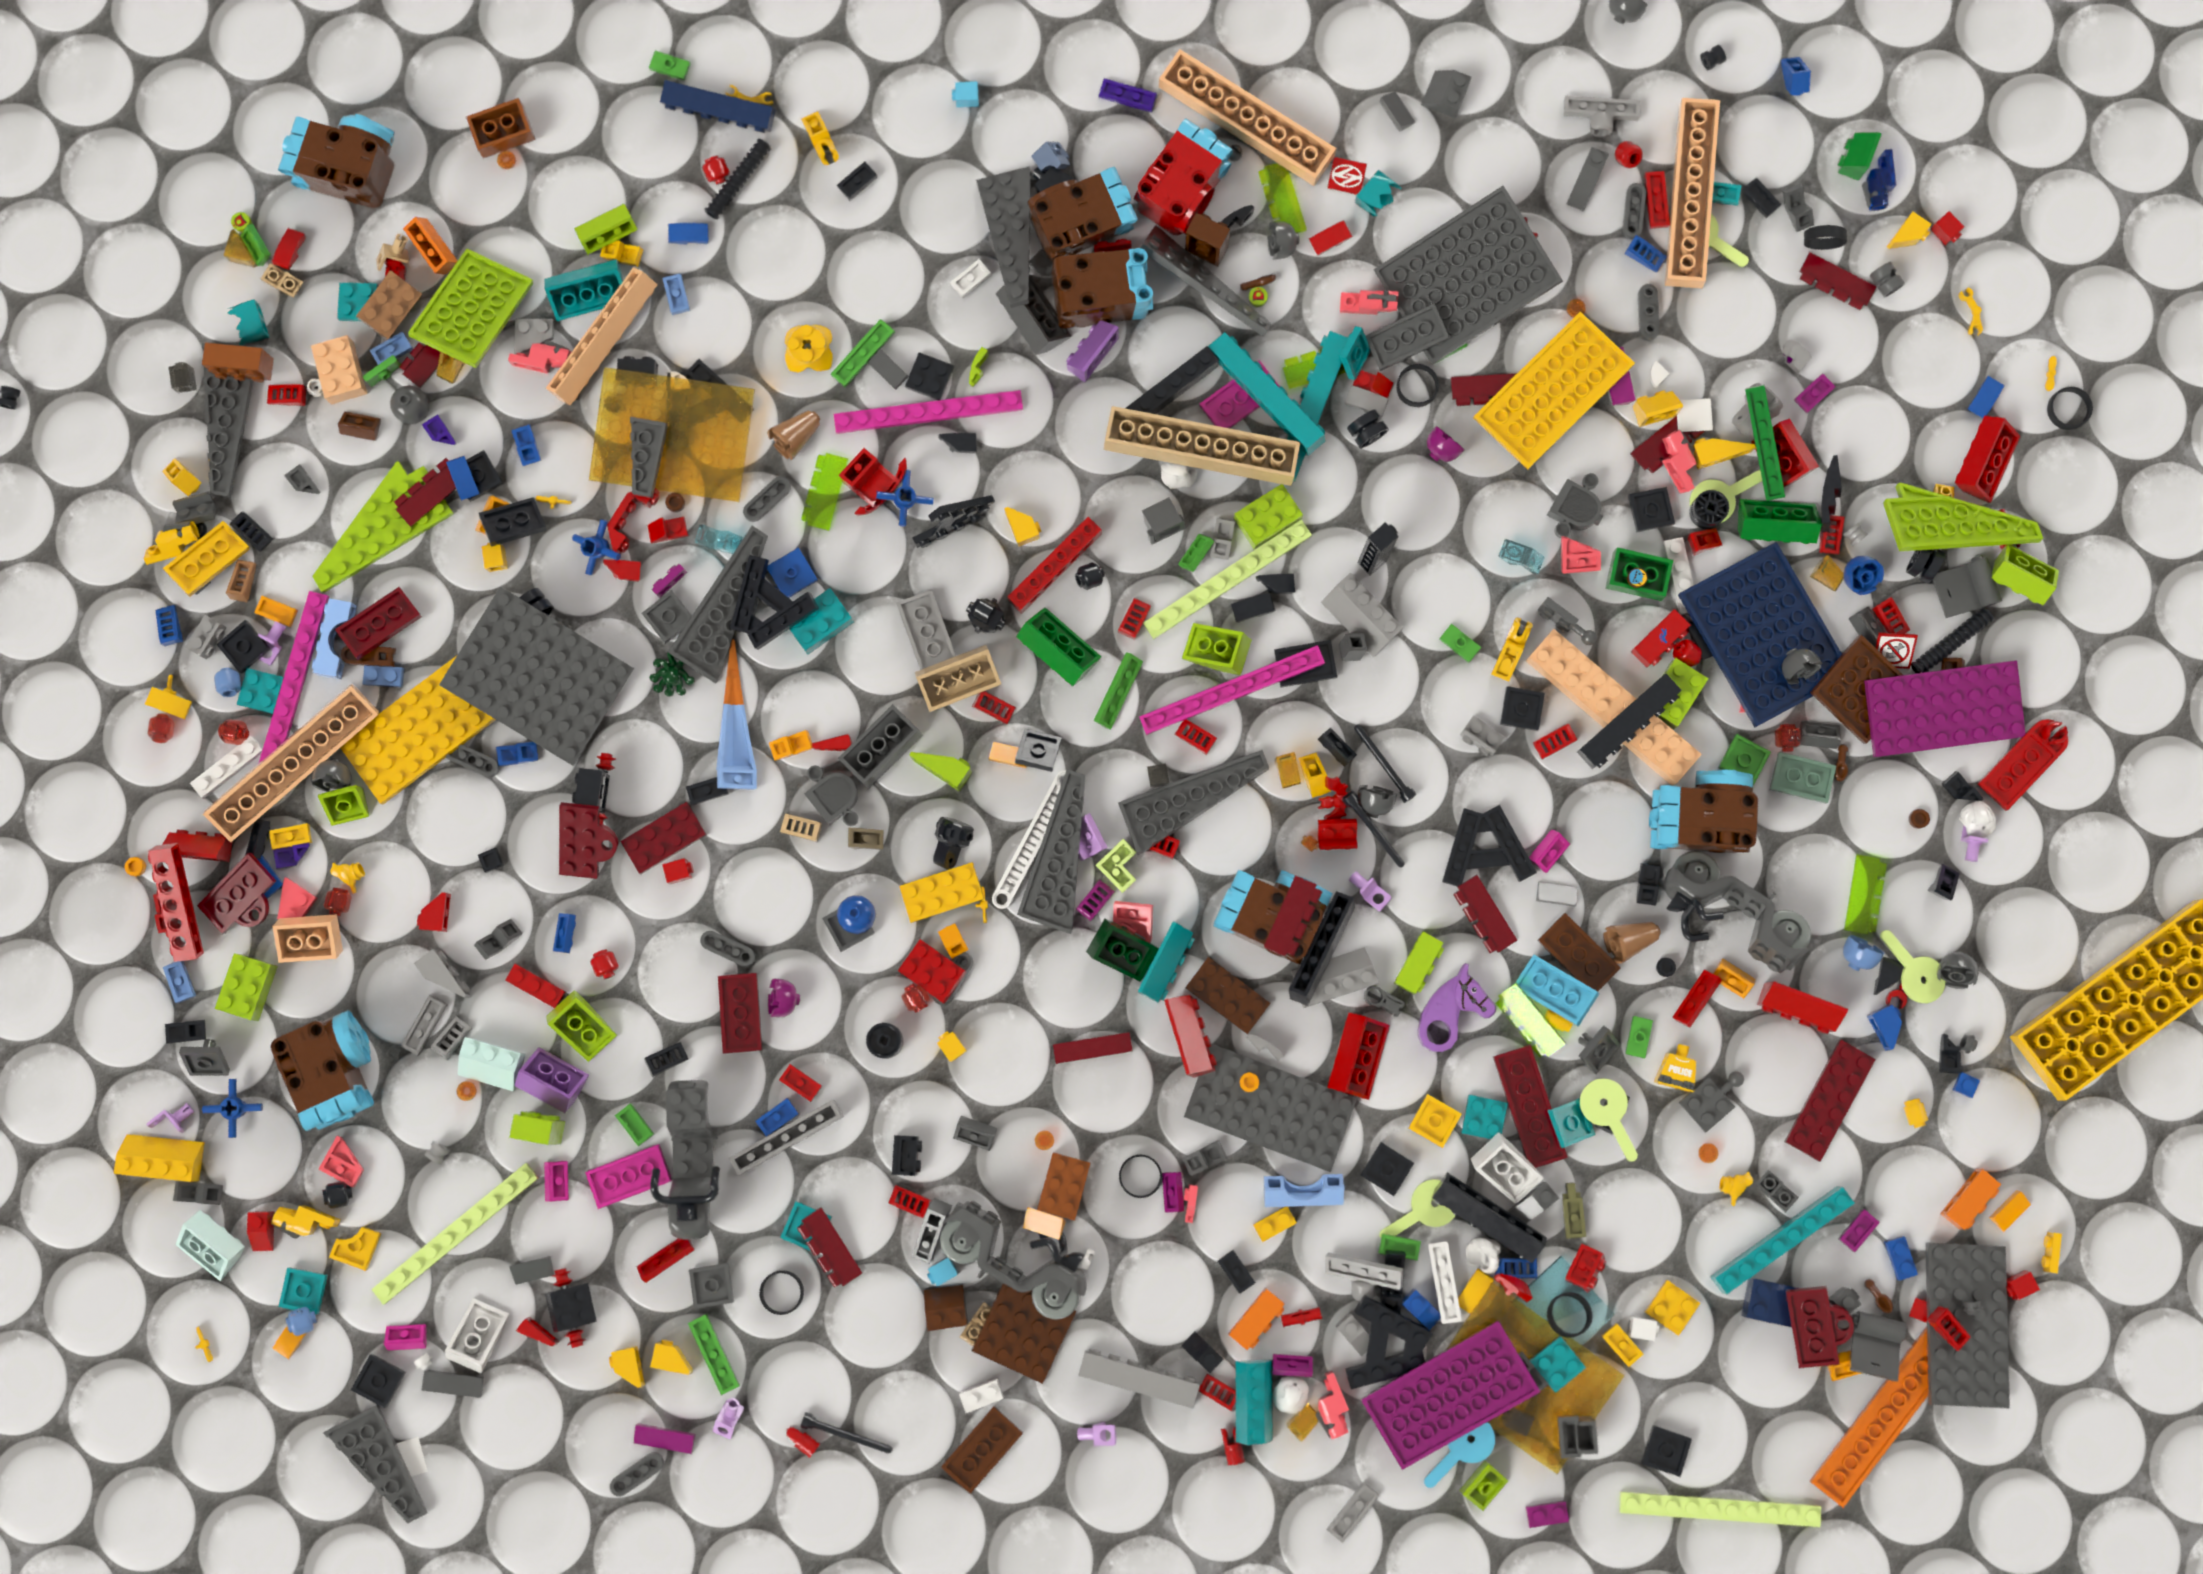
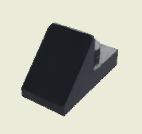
M1942 864L1938 869L1935 882L1929 887L1928 891L1944 900L1951 901L1954 898L1960 873Z
M1195 1331L1181 1345L1209 1373L1223 1360Z

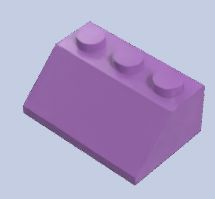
M1102 320L1098 324H1094L1089 330V336L1086 339L1083 338L1078 344L1077 348L1079 349L1076 353H1071L1067 358V370L1083 382H1086L1119 339V327Z
M538 1047L519 1070L514 1086L566 1113L578 1097L589 1074Z

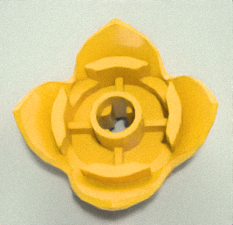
M799 325L788 330L785 336V344L787 346L785 361L789 371L802 372L806 368H811L821 372L831 368L833 355L829 345L832 342V334L827 327L821 325ZM807 343H808V344L811 343V344H810V345H811V348H810V349L806 348V350H805V349H804V348H805L804 345L807 344Z

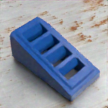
M1635 235L1624 253L1656 273L1667 257L1638 235ZM1636 245L1639 246L1637 252L1634 250ZM1644 249L1646 250V252L1642 256L1640 255V253ZM1649 253L1653 254L1650 260L1646 259ZM1655 257H1658L1659 259L1657 263L1654 265L1652 262L1655 259Z
M175 605L156 609L160 644L169 646L183 642ZM171 611V615L162 617V613ZM172 619V622L164 623V620ZM173 626L172 629L165 630V627ZM169 633H173V634H174V635H172V636H168V637H167V634H169Z
M1498 1258L1499 1267L1495 1272V1276L1497 1274H1506L1516 1278H1538L1537 1258L1533 1263L1521 1258ZM1511 1262H1513V1274H1511ZM1519 1262H1521V1274H1519ZM1526 1262H1529V1274H1527Z

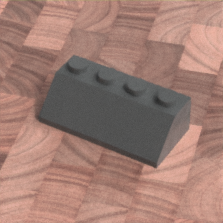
M1029 275V304L1010 308L1005 286L1003 285L997 291L996 296L1000 303L1004 306L1011 320H1013L1035 355L1050 351L1072 336L1067 328L1059 327L1056 311L1032 275Z
M892 704L838 759L869 789L923 735Z

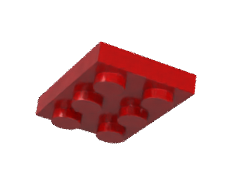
M921 939L898 969L900 973L944 1004L967 973Z

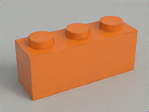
M414 217L403 228L434 273L447 275L452 270L458 260L427 218Z
M1976 1168L1940 1214L1958 1229H1969L1974 1224V1218L1977 1214H1981L1986 1209V1203L1989 1199H1993L1999 1193L1998 1188L2001 1184L1984 1169Z
M1265 1287L1229 1331V1336L1246 1350L1249 1348L1253 1349L1260 1341L1258 1339L1259 1335L1262 1332L1266 1333L1271 1328L1272 1324L1270 1322L1274 1317L1279 1318L1284 1312V1302Z

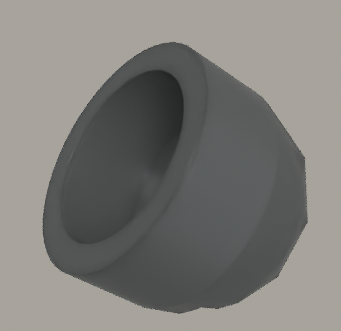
M1238 145L1230 146L1239 154L1237 155L1233 150L1229 159L1231 161L1240 160L1242 157L1241 147Z

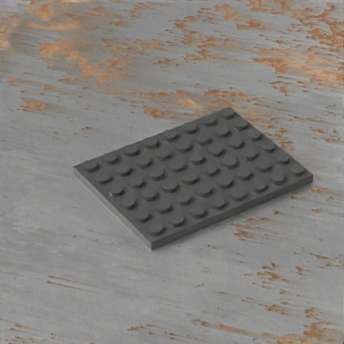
M1504 185L1374 269L1386 291H1398L1397 309L1403 318L1435 303L1450 339L1424 351L1432 365L1563 282Z
M500 587L439 685L574 766L634 668Z

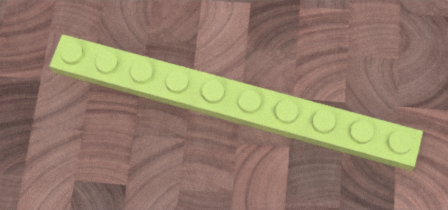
M1302 520L1298 521L1145 621L1143 625L1153 640L1310 538L1312 534Z
M525 1163L371 1290L383 1305L388 1303L538 1180L539 1177L528 1163Z
M1620 1492V1513L1821 1527V1506Z

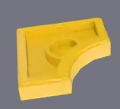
M361 1227L359 1232L352 1238H338L335 1240L329 1258L367 1271L381 1233Z

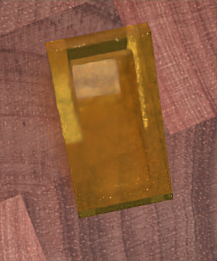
M234 229L231 230L223 256L229 262L254 268L258 265L240 234Z
M441 352L436 376L453 384L465 363Z
M1828 555L1818 562L1810 575L1811 578L1832 591H1836L1844 579L1843 572Z
M1295 752L1276 757L1274 762L1282 788L1301 784Z
M1309 1403L1286 1423L1288 1429L1300 1442L1307 1437L1319 1422L1316 1417L1317 1412Z

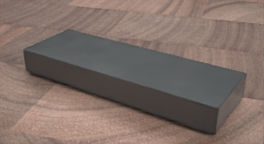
M424 1370L421 1390L481 1398L484 1377Z

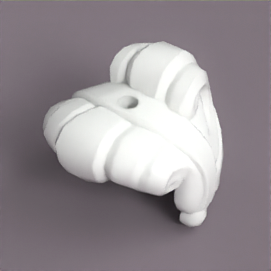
M1163 462L1161 465V479L1170 489L1190 488L1197 479V471L1195 467Z
M1975 801L1962 809L1959 821L1966 827L1968 836L1986 838L1987 835H1990L1996 829V817L1986 803Z
M1489 1238L1473 1239L1466 1248L1467 1264L1481 1266L1480 1269L1483 1273L1496 1272L1499 1267L1498 1255L1501 1253L1500 1244L1496 1240Z
M1298 1376L1281 1377L1273 1393L1274 1404L1279 1411L1295 1414L1304 1408L1309 1390L1305 1380Z

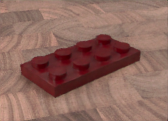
M398 587L336 628L335 631L355 658L359 660L422 616L402 589Z
M685 802L620 842L641 875L707 834L689 803Z
M757 973L718 976L723 1054L763 1051Z

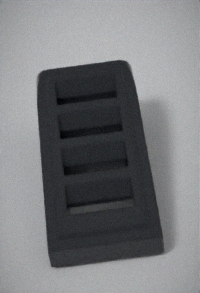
M241 511L230 522V525L259 552L273 540L244 511ZM252 524L253 526L245 533L244 531ZM258 529L259 532L251 539L250 536ZM264 535L265 537L257 544L256 541Z
M681 1042L644 1059L652 1077L689 1060ZM675 1049L678 1050L680 1059H677L674 1053ZM670 1052L674 1062L670 1063L667 1053ZM663 1056L666 1063L665 1066L662 1065L659 1057ZM652 1060H656L658 1069H655Z

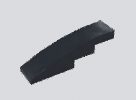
M1833 455L1823 486L1820 513L1821 533L1829 532L1830 515H1835L1836 510L1835 498L1841 497L1842 485L1838 455Z
M1386 1250L1384 1265L1403 1268L1404 1282L1406 1252ZM1382 1286L1380 1303L1400 1314L1403 1287L1401 1290Z

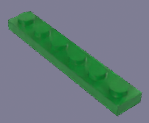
M1765 385L1745 388L1766 501L1784 498V486Z

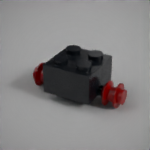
M601 753V756H597L600 759V763L595 766L599 770L579 768V773L575 775L577 788L572 796V803L600 806L599 824H603L604 820L608 819L605 814L601 813H605L610 779V775L607 773L615 769L611 763L616 760V758H612L613 754Z
M566 1268L555 1270V1275L551 1276L556 1277V1282L553 1285L561 1287V1290L545 1294L553 1332L570 1329L572 1331L567 1332L565 1337L570 1339L567 1345H571V1348L583 1346V1341H586V1339H582L581 1334L584 1330L577 1328L597 1322L589 1285L584 1283L572 1287L566 1286L573 1281V1279L568 1278V1274L571 1271H567Z

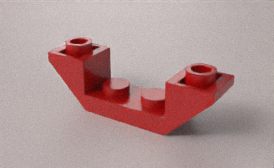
M657 488L654 490L653 498L636 496L632 492L626 494L607 524L613 551L620 554L626 552L630 540L618 531L625 526L629 513H633L636 509L637 501L648 508H651L652 505L658 502L660 492Z

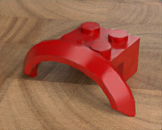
M865 448L856 455L838 475L847 487L869 504L865 507L860 506L854 514L857 516L870 514L886 501L884 499H876L877 491L893 493L906 474V458L898 464L899 468L894 476Z

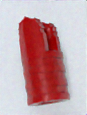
M793 1427L788 1428L786 1431V1436L795 1443L794 1447L803 1452L804 1455H807L808 1458L814 1454L820 1445L819 1442L806 1432L801 1433Z
M1233 1427L1235 1442L1229 1443L1227 1429H1221L1228 1466L1244 1463L1242 1444L1236 1442V1427Z

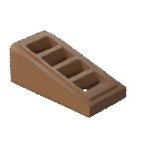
M237 560L226 590V594L230 599L248 602L257 565L255 562ZM241 568H245V569H249V570H248V572H247V571H241Z

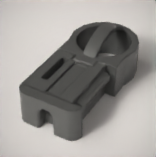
M1371 986L1364 992V999L1369 1005L1381 1008L1394 1017L1399 1016L1400 1009L1405 1004L1404 1001L1377 986ZM1371 989H1377L1380 991L1381 997H1378L1369 991ZM1368 996L1378 1000V1002L1372 1003L1369 1001Z

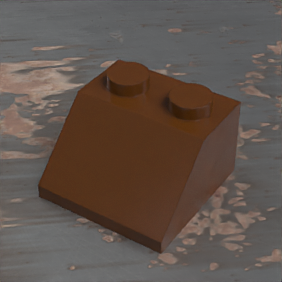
M963 1284L924 1290L927 1331L968 1325Z

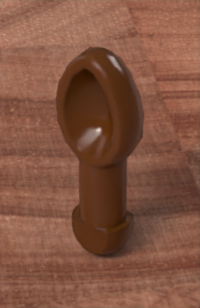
M1266 275L1256 280L1241 283L1240 288L1244 291L1270 284L1275 281L1276 275Z
M1845 744L1839 745L1838 761L1835 764L1834 776L1839 782L1843 781L1848 774V766L1845 763L1848 747Z
M1867 1279L1864 1285L1875 1297L1877 1307L1885 1313H1891L1893 1311L1891 1299L1879 1291L1873 1280Z

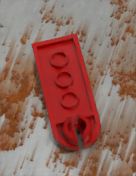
M2045 719L2035 723L1977 785L2005 811L2009 810L2065 751L2068 746L2067 727H2061L2049 739L2051 732L2056 727H2059L2062 722Z

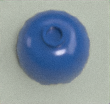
M1866 555L1851 559L1846 564L1843 572L1845 584L1851 591L1859 595H1867L1877 589L1875 586L1878 582L1881 583L1884 577L1883 566L1876 559Z
M853 895L847 897L841 902L837 910L839 924L849 933L861 934L872 928L876 918L874 905L863 896Z

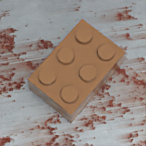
M390 270L356 317L388 340L422 294Z

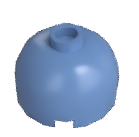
M1854 935L1848 936L1843 947V955L1849 962L1848 966L1856 971H1859L1860 968L1864 970L1873 969L1884 955L1880 948L1875 945L1872 947L1868 944V941Z

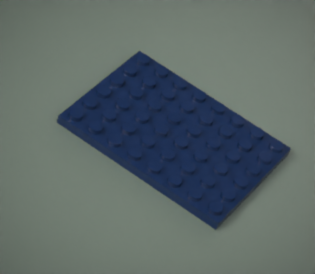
M1777 542L1678 594L1754 728L1813 697L1810 693L1842 655ZM1794 648H1797V650L1802 648L1809 649L1815 652L1822 662L1820 664L1821 669L1806 680L1804 677L1799 678L1800 683L1788 684L1782 673V663L1787 657V652Z

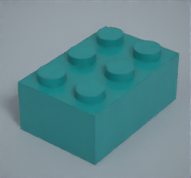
M831 588L814 598L819 607L816 612L789 629L807 655L854 623L852 617Z

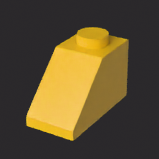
M1912 212L1886 247L1893 249L1913 246L1920 240L1924 241L1930 233L1928 229L1931 223L1915 212Z
M176 458L162 471L169 481L188 497L191 493L194 494L200 487V480Z
M1004 508L1019 547L1040 539L1039 533L1042 531L1038 521L1034 522L1031 516L1012 508Z
M1317 753L1298 758L1312 798L1331 792V790L1325 787V777L1327 774Z
M665 1339L655 1343L651 1368L686 1375L692 1374L693 1368L678 1345H673V1341Z
M638 1346L611 1352L609 1363L610 1367L614 1368V1372L637 1388L644 1386L645 1382Z

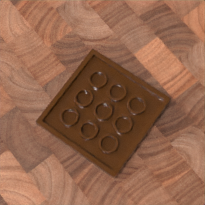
M1858 635L1810 693L1863 744H1867L1871 739L1864 680L1901 676L1903 674L1866 638Z
M1002 1283L971 1351L1043 1384L1077 1311L1074 1310L1069 1316L1062 1319L1047 1318L1035 1308L1032 1300V1290L1018 1292Z

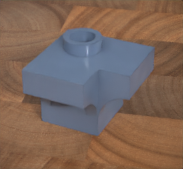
M1046 141L1031 155L1041 171H1047L1051 166H1054L1056 169H1066L1070 165L1067 160L1069 156L1059 142Z

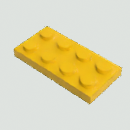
M222 521L167 564L163 570L191 597L249 551L250 548Z
M973 862L899 886L910 923L984 900Z

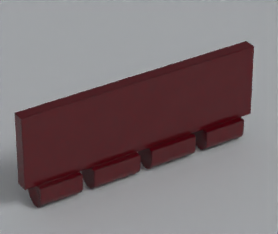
M1811 252L1808 253L1799 271L1802 273L1799 278L1800 280L1809 285H1812L1814 280H1816L1815 288L1827 294L1833 289L1834 291L1831 296L1844 303L1848 297L1851 298L1848 305L1858 310H1861L1863 305H1868L1877 287Z
M418 343L410 352V355L415 359L412 361L406 357L399 368L404 371L402 373L403 376L421 389L448 355L428 345L423 346L421 343Z
M1517 373L1451 377L1452 400H1456V406H1470V399H1473V405H1486L1489 402V398H1493Z
M1677 416L1630 453L1644 470L1648 469L1653 474L1663 466L1660 458L1664 460L1670 456L1666 451L1662 438L1674 431H1678ZM1705 431L1682 433L1689 443H1692L1691 438L1695 440Z
M447 458L436 465L440 470L439 473L432 469L421 478L426 483L424 486L417 481L407 490L411 495L410 498L403 493L394 501L398 506L395 510L410 527L456 490L446 464L449 461Z
M1295 875L1264 948L1286 957V954L1295 956L1299 943L1293 941V938L1302 940L1307 925L1301 923V920L1310 922L1315 907L1309 905V902L1317 904L1323 892L1316 888L1317 884Z
M1478 875L1473 876L1457 887L1458 891L1453 895L1460 906L1465 903L1468 904L1462 909L1470 922L1478 920L1472 926L1480 939L1488 936L1483 941V944L1489 953L1494 951L1499 953L1517 941V938Z
M822 1207L801 1220L803 1224L798 1226L797 1229L804 1240L810 1236L812 1237L806 1244L814 1256L822 1253L816 1260L824 1273L832 1269V1272L827 1277L834 1288L840 1284L845 1286L862 1274V1271Z

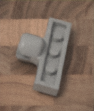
M1565 96L1564 116L1589 118L1590 132L1596 137H1605L1612 132L1613 120H1639L1640 101Z
M1329 1252L1326 1255L1325 1273L1350 1279L1352 1282L1351 1294L1358 1301L1362 1299L1364 1294L1373 1299L1375 1296V1285L1401 1290L1403 1287V1268Z

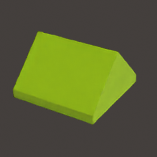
M353 785L318 794L319 801L331 826L369 817L364 788Z
M1484 1460L1459 1491L1479 1509L1484 1511L1508 1480Z

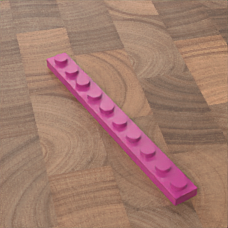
M1021 390L843 412L834 414L836 434L1022 411L1023 405Z
M312 591L308 593L259 763L289 737L323 621L324 607L329 600L328 595Z
M1317 645L1139 716L1146 735H1149L1324 665L1325 662Z

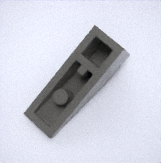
M1591 147L1566 203L1567 205L1584 211L1609 156L1608 153Z
M1542 1182L1509 1209L1508 1212L1527 1224L1556 1202L1559 1197L1548 1183Z
M936 1198L933 1199L927 1209L912 1254L913 1258L927 1264L931 1263L940 1240L941 1232L947 1223H943V1221L950 1214L951 1204Z

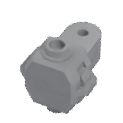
M1756 383L1751 385L1750 387L1759 386L1762 384ZM1765 386L1770 417L1772 419L1780 414L1783 403ZM1746 395L1745 405L1732 419L1733 425L1742 434H1747L1753 430Z

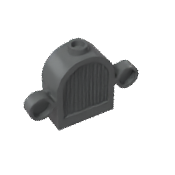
M1588 473L1582 479L1583 487L1570 479H1567L1547 513V516L1560 522L1554 529L1557 537H1567L1571 529L1578 531L1586 530L1593 524L1598 526L1601 522L1603 515L1600 514V500L1590 491L1598 484V477L1595 474Z
M811 766L807 771V775L810 780L818 783L805 792V796L829 826L840 817H842L843 822L847 826H855L858 823L859 817L851 809L858 800L857 785L860 784L854 775L849 777L842 773H833L823 778V770L819 766Z

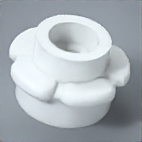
M312 379L307 384L308 393L314 397H319L323 393L320 379Z
M426 1352L414 1362L417 1366L416 1369L421 1368L424 1370L432 1364L430 1361L432 1356L430 1357Z

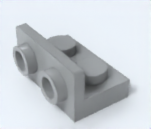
M204 615L185 648L207 660L214 653L217 642L224 637L227 627Z
M1474 715L1460 734L1465 743L1469 745L1474 744L1479 748L1478 751L1485 756L1490 755L1491 757L1505 739V736Z

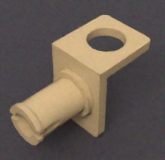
M397 234L393 245L383 243L376 259L378 271H381L386 258L404 263L409 262L408 250L404 249L408 241L405 235L402 234L401 239H399L401 234Z

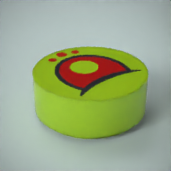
M244 212L235 213L231 218V225L238 232H243L248 224H252L250 217Z
M1262 287L1253 288L1249 293L1251 305L1262 307L1266 304L1268 298L1266 290Z

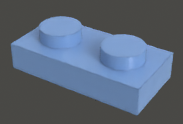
M681 273L664 277L663 283L671 314L676 315L690 311Z
M401 332L371 349L370 352L379 365L392 355L398 359L413 350V347L406 335Z
M364 665L362 684L365 686L403 687L404 668Z
M184 961L174 962L163 967L175 1003H180L196 996Z

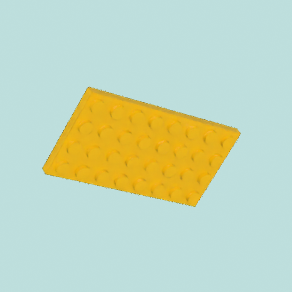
M1579 312L1473 418L1528 470L1635 365V362L1584 314Z
M457 656L380 712L340 747L380 804H385L445 759L446 755L453 753L461 744H465L496 720L439 685Z

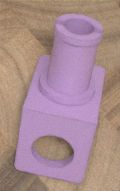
M277 621L274 622L267 636L257 635L273 651L270 658L262 656L259 659L268 665H272L282 649L277 641L286 627Z
M1963 825L1961 841L1968 843L1965 860L1978 862L1980 845L1988 843V839L1968 836L1966 827Z
M1355 872L1349 879L1351 883L1360 889L1362 898L1379 912L1392 899L1388 893L1377 885L1373 878L1367 881L1358 872ZM1376 894L1384 896L1382 903H1374L1373 898Z
M188 1103L174 1114L164 1109L146 1125L153 1128L167 1117L175 1128L183 1133L185 1131L180 1126L181 1122L195 1111L191 1109Z
M730 1398L726 1400L714 1424L713 1432L727 1439H731L734 1427L744 1410V1407L739 1405L737 1399ZM719 1427L725 1428L728 1432H723Z
M1100 1422L1093 1425V1428L1080 1427L1077 1431L1078 1440H1094V1446L1116 1445L1115 1425H1105V1422ZM1106 1430L1111 1433L1109 1441H1106Z

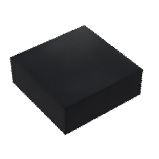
M496 847L478 855L485 873L504 866Z

